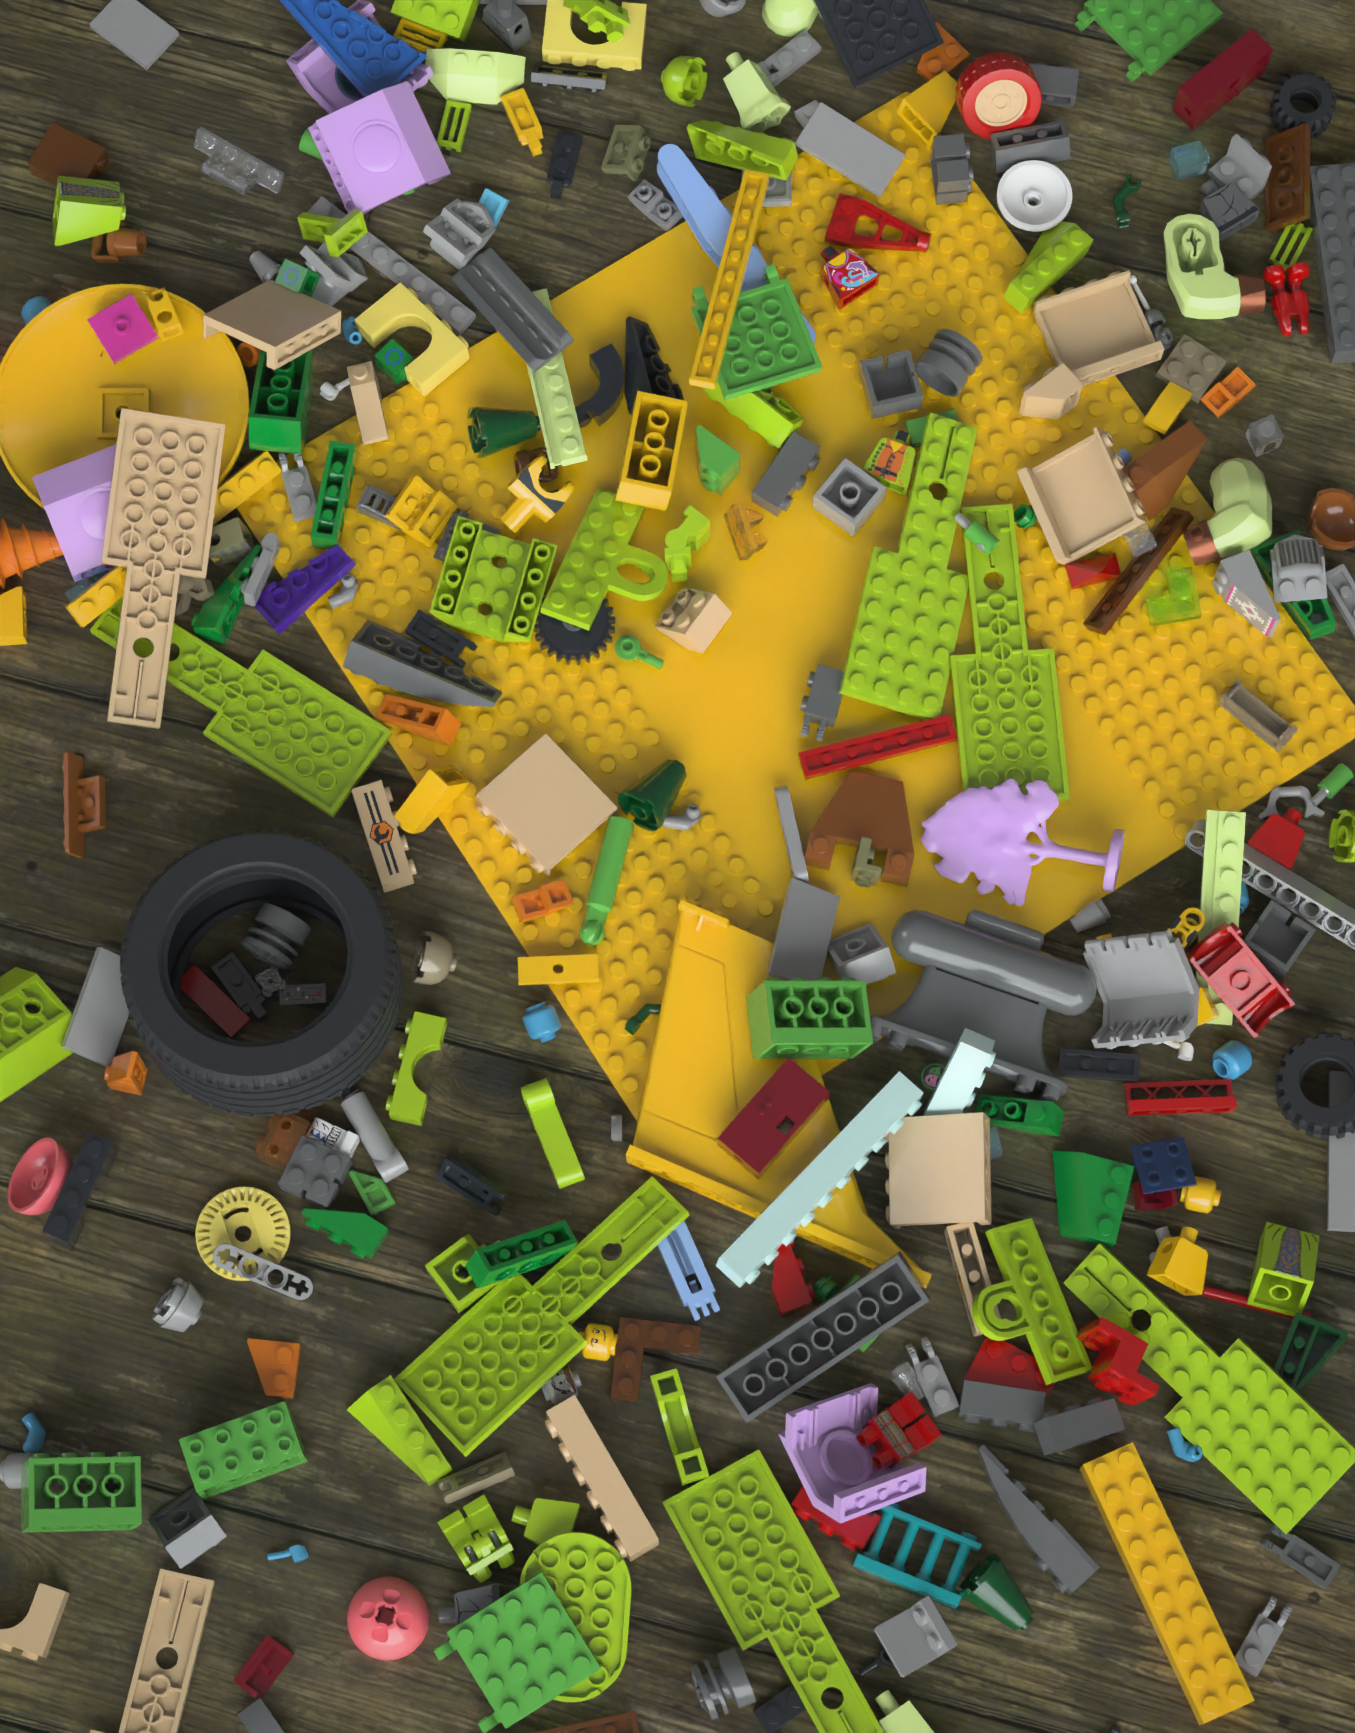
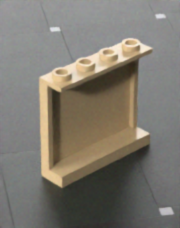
M1129 270L1122 273L1120 271L1113 272L1107 278L1099 281L1097 279L1090 280L1084 286L1078 288H1066L1060 294L1054 296L1045 295L1035 302L1033 315L1056 368L1064 363L1083 386L1161 360L1164 347L1161 340L1155 341L1130 285L1129 277L1131 273Z
M270 279L204 314L203 338L207 339L220 331L266 351L267 367L275 370L340 334L341 310L293 291Z
M1097 427L1093 428L1095 434L1032 469L1024 467L1017 471L1056 562L1063 565L1081 558L1146 522L1143 516L1145 513L1144 507L1138 499L1136 500L1132 492L1135 490L1134 485L1122 470L1125 467L1123 460L1113 450L1114 440L1108 431L1105 432Z
M544 734L476 794V808L486 818L490 816L496 822L494 827L503 836L507 834L513 840L511 843L521 855L525 853L531 859L529 861L531 866L538 873L543 871L547 877L551 874L550 870L603 822L611 816L618 815L617 806L547 734Z
M984 1112L904 1117L902 1119L904 1121L902 1127L895 1134L889 1132L885 1137L887 1142H889V1153L885 1155L886 1167L889 1169V1179L886 1180L885 1184L886 1193L889 1195V1206L886 1207L887 1222H890V1225L895 1229L911 1225L969 1222L991 1225L990 1118Z

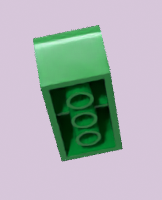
M313 349L275 370L267 367V352L260 350L248 416L249 447L251 450L303 454L313 392Z

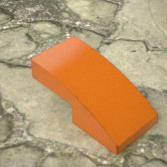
M1237 367L1221 383L1218 382L1200 401L1219 418L1245 397L1256 385Z
M565 879L541 885L537 890L515 895L511 899L520 923L549 915L574 904Z

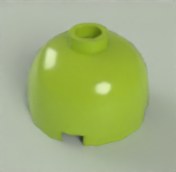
M679 56L674 58L663 70L661 82L663 83L666 96L672 102L686 107H694L695 99L701 100L707 82V72H703L702 65L706 66L702 58Z
M1340 810L1338 812L1341 814L1340 817L1333 819L1331 823L1329 848H1335L1336 855L1332 856L1336 861L1351 863L1355 862V811Z

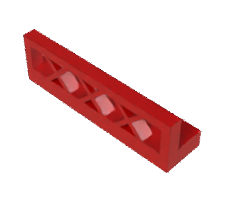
M1232 1080L1124 1083L1126 1116L1233 1112L1237 1107L1236 1096H1233ZM1225 1086L1226 1096L1212 1097L1208 1094L1213 1087ZM1194 1087L1202 1096L1185 1098L1182 1093L1187 1088ZM1201 1087H1209V1088L1205 1091V1090H1204L1203 1088H1201ZM1168 1088L1175 1097L1158 1099L1155 1094L1160 1089ZM1175 1088H1182V1089L1180 1090V1092H1178ZM1141 1089L1149 1097L1144 1100H1131V1090ZM1148 1089L1156 1090L1153 1093H1151Z

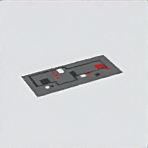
M326 983L279 986L280 1005L326 1003Z

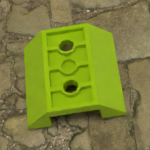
M458 516L429 612L451 627L500 642H530L558 545L533 538L531 544L481 530L483 523ZM497 556L502 557L506 561V565L502 568H497L492 564V559ZM488 604L492 608V613L482 615L478 611V606Z
M18 967L13 968L0 977V1102L73 1053L61 1047L72 1017L71 1012L37 973ZM35 1005L38 1007L39 1012L31 1014L26 1011L25 1006Z

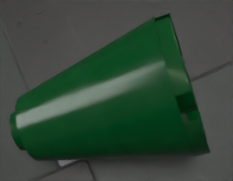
M471 407L468 411L467 418H472V425L468 426V434L473 452L479 453L477 458H485L536 437L537 432L541 430L539 416H535L533 411L488 407Z
M666 760L623 790L618 797V804L625 815L630 812L635 817L633 822L648 831L653 832L662 827L687 777L684 765L678 760Z
M993 1553L985 1558L988 1561L986 1565L981 1566L977 1564L959 1585L962 1590H957V1593L963 1599L1015 1631L1019 1628L1024 1630L1033 1621L1031 1617L1033 1609L1002 1559L996 1553Z

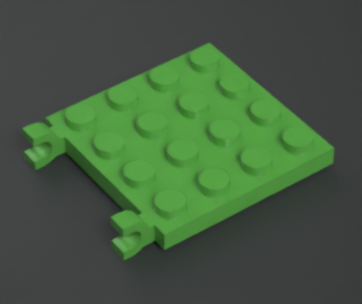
M1088 0L1083 5L1084 11L1077 15L1078 21L1075 23V26L1082 32L1095 20L1135 60L1128 66L1129 71L1126 73V76L1133 82L1144 71L1150 76L1220 20L1223 12L1211 0Z
M774 264L764 268L766 273L763 277L767 285L740 292L717 380L724 400L822 371V364L788 279H779ZM699 286L692 288L694 295L691 298L695 306L691 307L690 312L701 337L710 302L706 299L703 287Z
M543 1571L449 1629L446 1633L450 1639L434 1650L440 1661L457 1649L494 1709V1712L479 1720L478 1725L483 1733H486L500 1722L505 1729L601 1669L600 1664Z

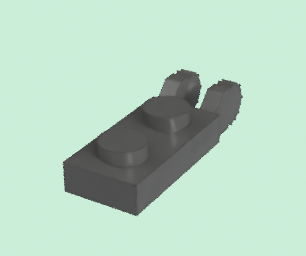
M1272 1524L1269 1528L1272 1534L1287 1543L1282 1550L1270 1540L1263 1539L1260 1543L1261 1546L1278 1556L1279 1560L1324 1590L1327 1589L1341 1565L1296 1535L1285 1534L1278 1526Z

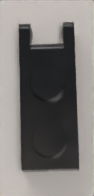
M421 610L417 611L405 628V634L461 668H464L466 662L459 658L464 648L467 647L475 651L478 647L472 641Z
M451 1154L445 1158L436 1176L438 1180L495 1216L499 1215L501 1211L500 1206L493 1202L495 1198L498 1197L501 1200H506L509 1196V1192Z

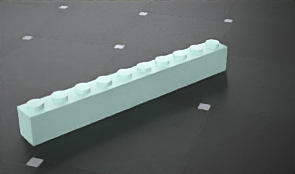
M899 1071L719 1257L716 1267L739 1288L745 1282L750 1285L761 1273L758 1269L764 1263L769 1265L778 1256L779 1253L776 1250L782 1244L788 1246L797 1236L794 1231L800 1225L806 1227L815 1217L813 1214L818 1206L823 1209L833 1198L831 1193L837 1187L841 1190L850 1181L851 1177L849 1174L854 1169L860 1171L869 1160L866 1156L872 1150L877 1153L887 1142L884 1139L889 1132L895 1134L904 1124L902 1119L907 1114L912 1116L921 1107L922 1103L919 1101L923 1092Z

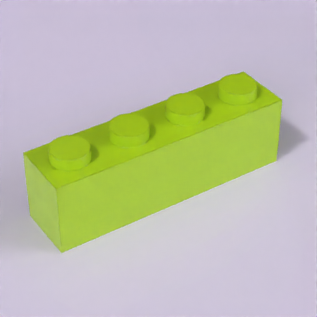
M700 120L687 126L696 159L741 170L768 173L770 177L787 181L798 159L795 143L787 138H776L762 132L748 131L742 127L723 125L717 121Z
M1061 221L1055 227L1044 230L1016 277L1010 282L1003 298L1023 314L1087 254L1094 239L1077 224Z
M718 382L715 389L701 387L711 399L720 402L730 414L738 416L746 423L749 429L761 434L768 444L778 449L785 445L792 433L797 432L804 421V418L784 398H776L773 395L774 388L772 386L728 400H724Z
M391 1375L365 1392L347 1409L352 1416L361 1422L429 1486L453 1471Z

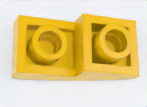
M1170 381L1151 407L1143 423L1165 435L1176 422L1179 413L1190 401L1192 393Z

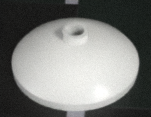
M1038 160L1024 161L1009 168L1000 179L997 188V204L1002 215L1012 225L1026 231H1044L1055 227L1067 216L1072 204V188L1065 174L1054 165ZM1034 201L1037 205L1031 206L1029 202Z

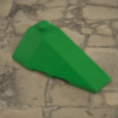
M256 545L218 587L214 595L209 597L203 604L201 611L195 613L192 626H194L197 637L222 646L226 645L245 601L244 593L241 592L243 583L246 578L250 579L253 572L251 570L253 561L256 556L260 557L262 553L260 545Z

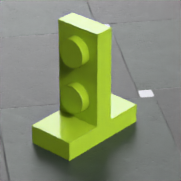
M353 209L342 219L305 212L297 217L303 239L322 243L326 242L331 257L338 258L368 232L362 210Z

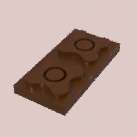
M1306 123L1266 138L1265 157L1269 160L1272 168L1265 185V230L1270 233L1310 218V125Z

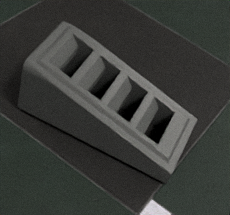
M367 485L357 505L358 513L402 530L385 517V514L396 498L373 486ZM371 498H374L372 507L368 506ZM382 501L385 503L382 511L380 512L378 511V508Z

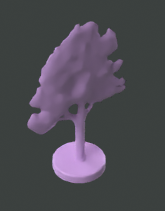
M1011 778L1001 785L994 786L992 790L986 786L967 788L965 792H961L954 796L952 800L946 801L944 807L922 822L925 832L921 838V843L927 851L937 852V854L943 857L940 863L934 864V868H936L938 873L949 880L962 883L965 882L970 871L974 872L977 879L981 881L977 888L981 895L994 891L996 884L1004 892L1003 899L1009 905L1014 903L1018 907L1022 906L1026 900L1025 893L1032 873V865H1037L1044 858L1048 857L1106 867L1103 890L1114 892L1125 830L1114 829L1108 853H1099L1054 843L1047 837L1046 819L1058 807L1059 799L1045 781L1035 780L1034 782L1027 783V795L1022 794L1017 781ZM1031 831L1038 834L1042 845L1029 843L1026 840L1027 834ZM1030 854H1037L1036 858H1030L1029 856Z

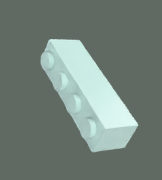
M964 1029L925 1108L923 1116L964 1114L962 1112L964 1107L970 1108L976 1095L973 1093L975 1087H981L986 1075L983 1070L985 1066L991 1067L996 1053L992 1051L995 1043L994 1040L970 1029Z

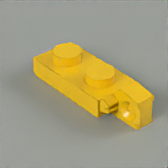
M524 88L500 96L502 105L522 146L528 144L533 157L542 154V145L539 141L543 139L542 127Z

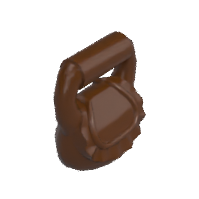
M540 447L530 451L520 450L514 455L516 475L540 454H545V457L548 459L546 448ZM549 459L547 460V466L550 476L543 475L544 470L542 469L538 479L540 483H549L557 479L560 474L558 465L551 469Z

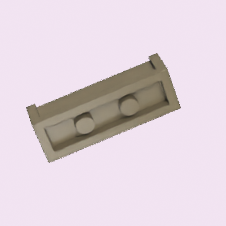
M1236 679L1230 690L1223 694L1218 702L1221 707L1278 753L1298 730L1295 725L1292 727L1244 688L1239 679Z

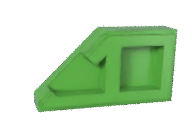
M354 1170L348 1171L371 1216L396 1204L382 1178L365 1175Z

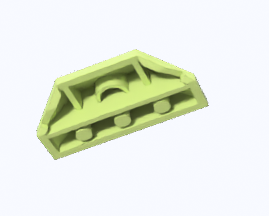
M450 48L426 49L425 65L429 66L434 73L429 80L446 100L497 105L501 102L500 96L513 92L524 83L526 57L488 51Z

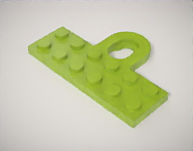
M600 487L597 488L541 606L540 613L589 631L608 590L638 601L652 600L663 593L668 580V570L663 560L655 554L629 545L645 511V507L615 501L616 493ZM623 564H634L649 576V580L646 583L627 580L621 577L618 573V568Z
M1025 1219L992 1228L985 1232L1005 1282L988 1286L975 1295L972 1302V1316L978 1329L986 1337L996 1341H1004L1026 1334L1046 1385L1091 1371L1092 1365L1082 1341L1076 1338L1078 1334L1077 1328L1033 1219ZM1001 1299H1007L1014 1305L1017 1313L1015 1321H1010L1006 1318L1000 1319L995 1315L994 1306L1000 1303Z

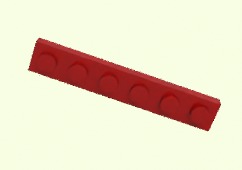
M949 714L798 753V758L804 778L807 780L957 741V736Z

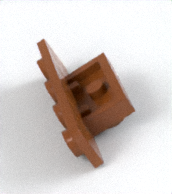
M65 752L62 765L64 772L63 820L65 826L63 844L66 854L83 858L85 856L84 833L106 828L105 777L98 775L83 779V758L74 753Z

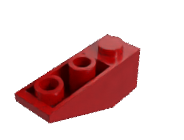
M794 1240L788 1246L782 1244L776 1250L779 1254L774 1259L771 1293L781 1318L811 1307V1299L815 1298L810 1282L805 1283L801 1274L805 1272L800 1257L795 1258L792 1248L795 1247Z

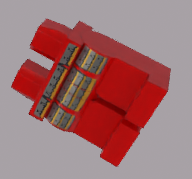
M912 1391L872 1418L856 1436L861 1447L866 1448L873 1444L878 1453L871 1457L872 1463L877 1470L889 1467V1469L893 1468L928 1447L942 1436L929 1415L921 1418L903 1431L905 1427L916 1421L926 1412Z

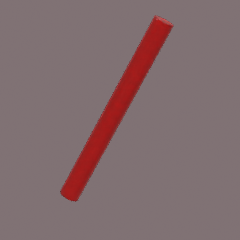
M1206 1285L1203 1288L1202 1296L1294 1319V1316L1248 1305V1296ZM1303 1310L1302 1315L1311 1317V1312Z

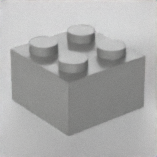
M845 458L816 492L812 507L854 537L885 499L886 487Z

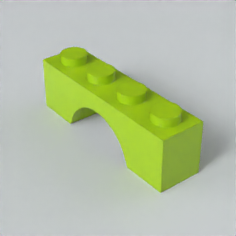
M416 1011L414 1012L413 1019L408 1018L405 1034H409L407 1043H402L399 1052V1059L402 1060L400 1070L395 1069L392 1085H396L394 1095H389L386 1103V1110L389 1111L390 1119L422 1126L428 1098L415 1085L413 1072L417 1062L425 1054L441 1050L447 1027L446 1018Z
M677 1368L650 1376L651 1385L681 1485L684 1486L706 1479L709 1476L694 1431Z

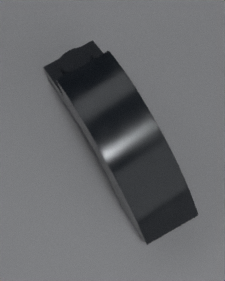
M612 343L589 355L590 366L598 377L600 386L592 398L575 407L580 428L588 425L593 418L598 426L602 425L615 413L622 400L624 392L623 366Z

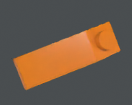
M389 694L385 695L375 715L377 719L429 741L451 746L461 725V722L445 708Z
M131 1051L113 1057L112 1064H108L106 1067L104 1080H107V1085L112 1090L142 1095L148 1069L138 1052Z

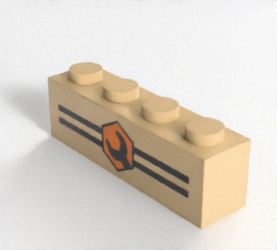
M382 780L351 789L384 893L414 884L412 875L417 874L413 859L407 860L405 851L409 850L405 835L399 836L397 830L400 822L394 818L397 811L392 812L389 803L394 802L390 788H384Z
M973 1222L947 1226L944 1234L973 1336H979L983 1333L974 1322L972 1302L979 1291L991 1286L975 1226ZM996 1304L994 1306V1313L998 1318L1001 1319L998 1306Z

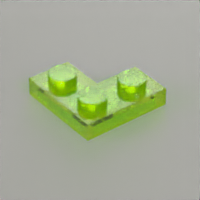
M1192 567L1167 570L1165 578L1169 595L1145 600L1149 625L1156 626L1200 619L1202 612Z

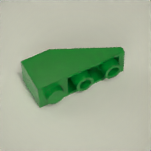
M981 1094L978 1096L975 1113L984 1112L990 1118V1125L1032 1134L1058 1137L1060 1136L1064 1110L1051 1101Z
M304 1208L301 1212L303 1218L306 1219L304 1223L315 1231H318L319 1228L329 1233L327 1235L328 1239L338 1245L344 1242L351 1247L350 1252L361 1259H364L366 1256L372 1260L389 1233L386 1226L365 1213Z

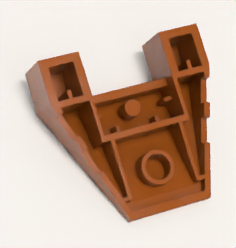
M851 770L810 831L805 853L806 865L830 870L835 843L858 847L861 837L872 839L871 848H875L876 852L887 854L881 882L907 887L914 858V848L903 781Z

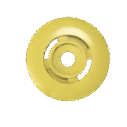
M235 1187L219 1193L207 1203L198 1218L195 1236L199 1254L212 1271L226 1279L250 1281L217 1266L213 1260L215 1248L220 1244L228 1243L253 1254L262 1249L263 1252L258 1256L280 1264L289 1247L291 1230L284 1208L272 1195L253 1187ZM242 1208L249 1209L247 1213H236L230 1216L227 1220L224 1219V1217L228 1213L234 1210ZM247 1226L250 1228L251 1237L248 1241L240 1242L236 1239L235 1232L239 1227ZM226 1248L224 1252H218L217 1255L221 1257V1263H225L226 1260L233 1261L235 1264L232 1268L238 1269V1257L231 1256L230 1249ZM250 1258L244 1261L242 1268L245 1273L253 1274L258 1270V1263Z

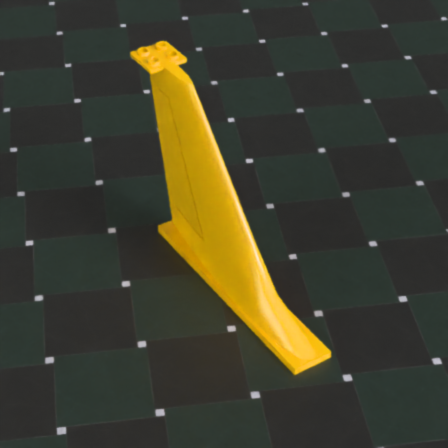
M680 900L678 904L679 919L633 1146H629L626 1160L628 1164L757 1219L840 1133L830 1100H828L759 1180L717 1145V1138L787 1060L753 1059L746 996L755 990V987L762 984L765 979L772 977L767 975V970L774 944L729 924L726 915L718 910L712 909L709 912L702 909V905L694 900ZM791 1059L825 1087L816 1059ZM785 1120L778 1130L786 1135L793 1125ZM853 1171L849 1174L851 1177L850 1181L841 1190L837 1187L831 1193L833 1196L831 1201L823 1209L820 1206L813 1212L815 1217L806 1227L800 1225L794 1231L802 1239L872 1269L900 1251L925 1289L932 1274L923 1271L867 1215Z

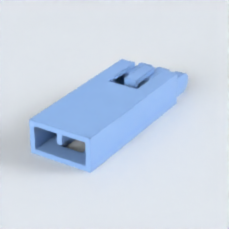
M683 1221L657 1247L683 1306L689 1307L694 1321L700 1319L697 1308H701L705 1317L710 1315L706 1304L711 1303L714 1312L720 1311V1308L713 1295L715 1294V1288L687 1225ZM696 1273L702 1289L699 1290L696 1281L693 1280L689 1282L693 1292L691 1293L684 1277Z

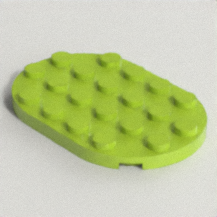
M565 1532L547 1539L532 1552L523 1568L520 1585L543 1571L600 1664V1670L554 1698V1700L562 1702H581L601 1694L618 1678L622 1671L628 1644L631 1577L623 1557L608 1541L586 1532Z

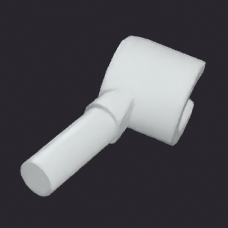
M349 378L337 383L335 386L328 381L325 382L320 388V395L329 401L334 400L340 390L350 385Z
M1162 1042L1174 1049H1178L1179 1059L1185 1061L1192 1060L1194 1048L1190 1043Z

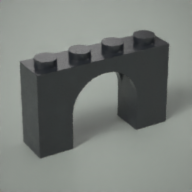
M88 1131L42 1230L47 1241L73 1252L84 1228L82 1217L90 1195L101 1175L107 1178L118 1155L114 1142Z

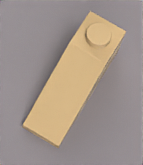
M372 361L348 366L350 388L363 444L366 445L389 439L379 382Z

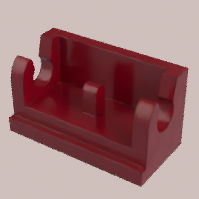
M267 1635L233 1681L255 1698L260 1696L262 1699L294 1655Z

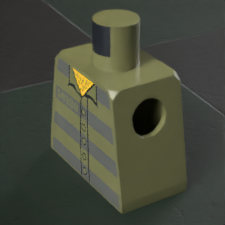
M238 517L212 527L209 558L216 566L243 560L255 547L250 530Z

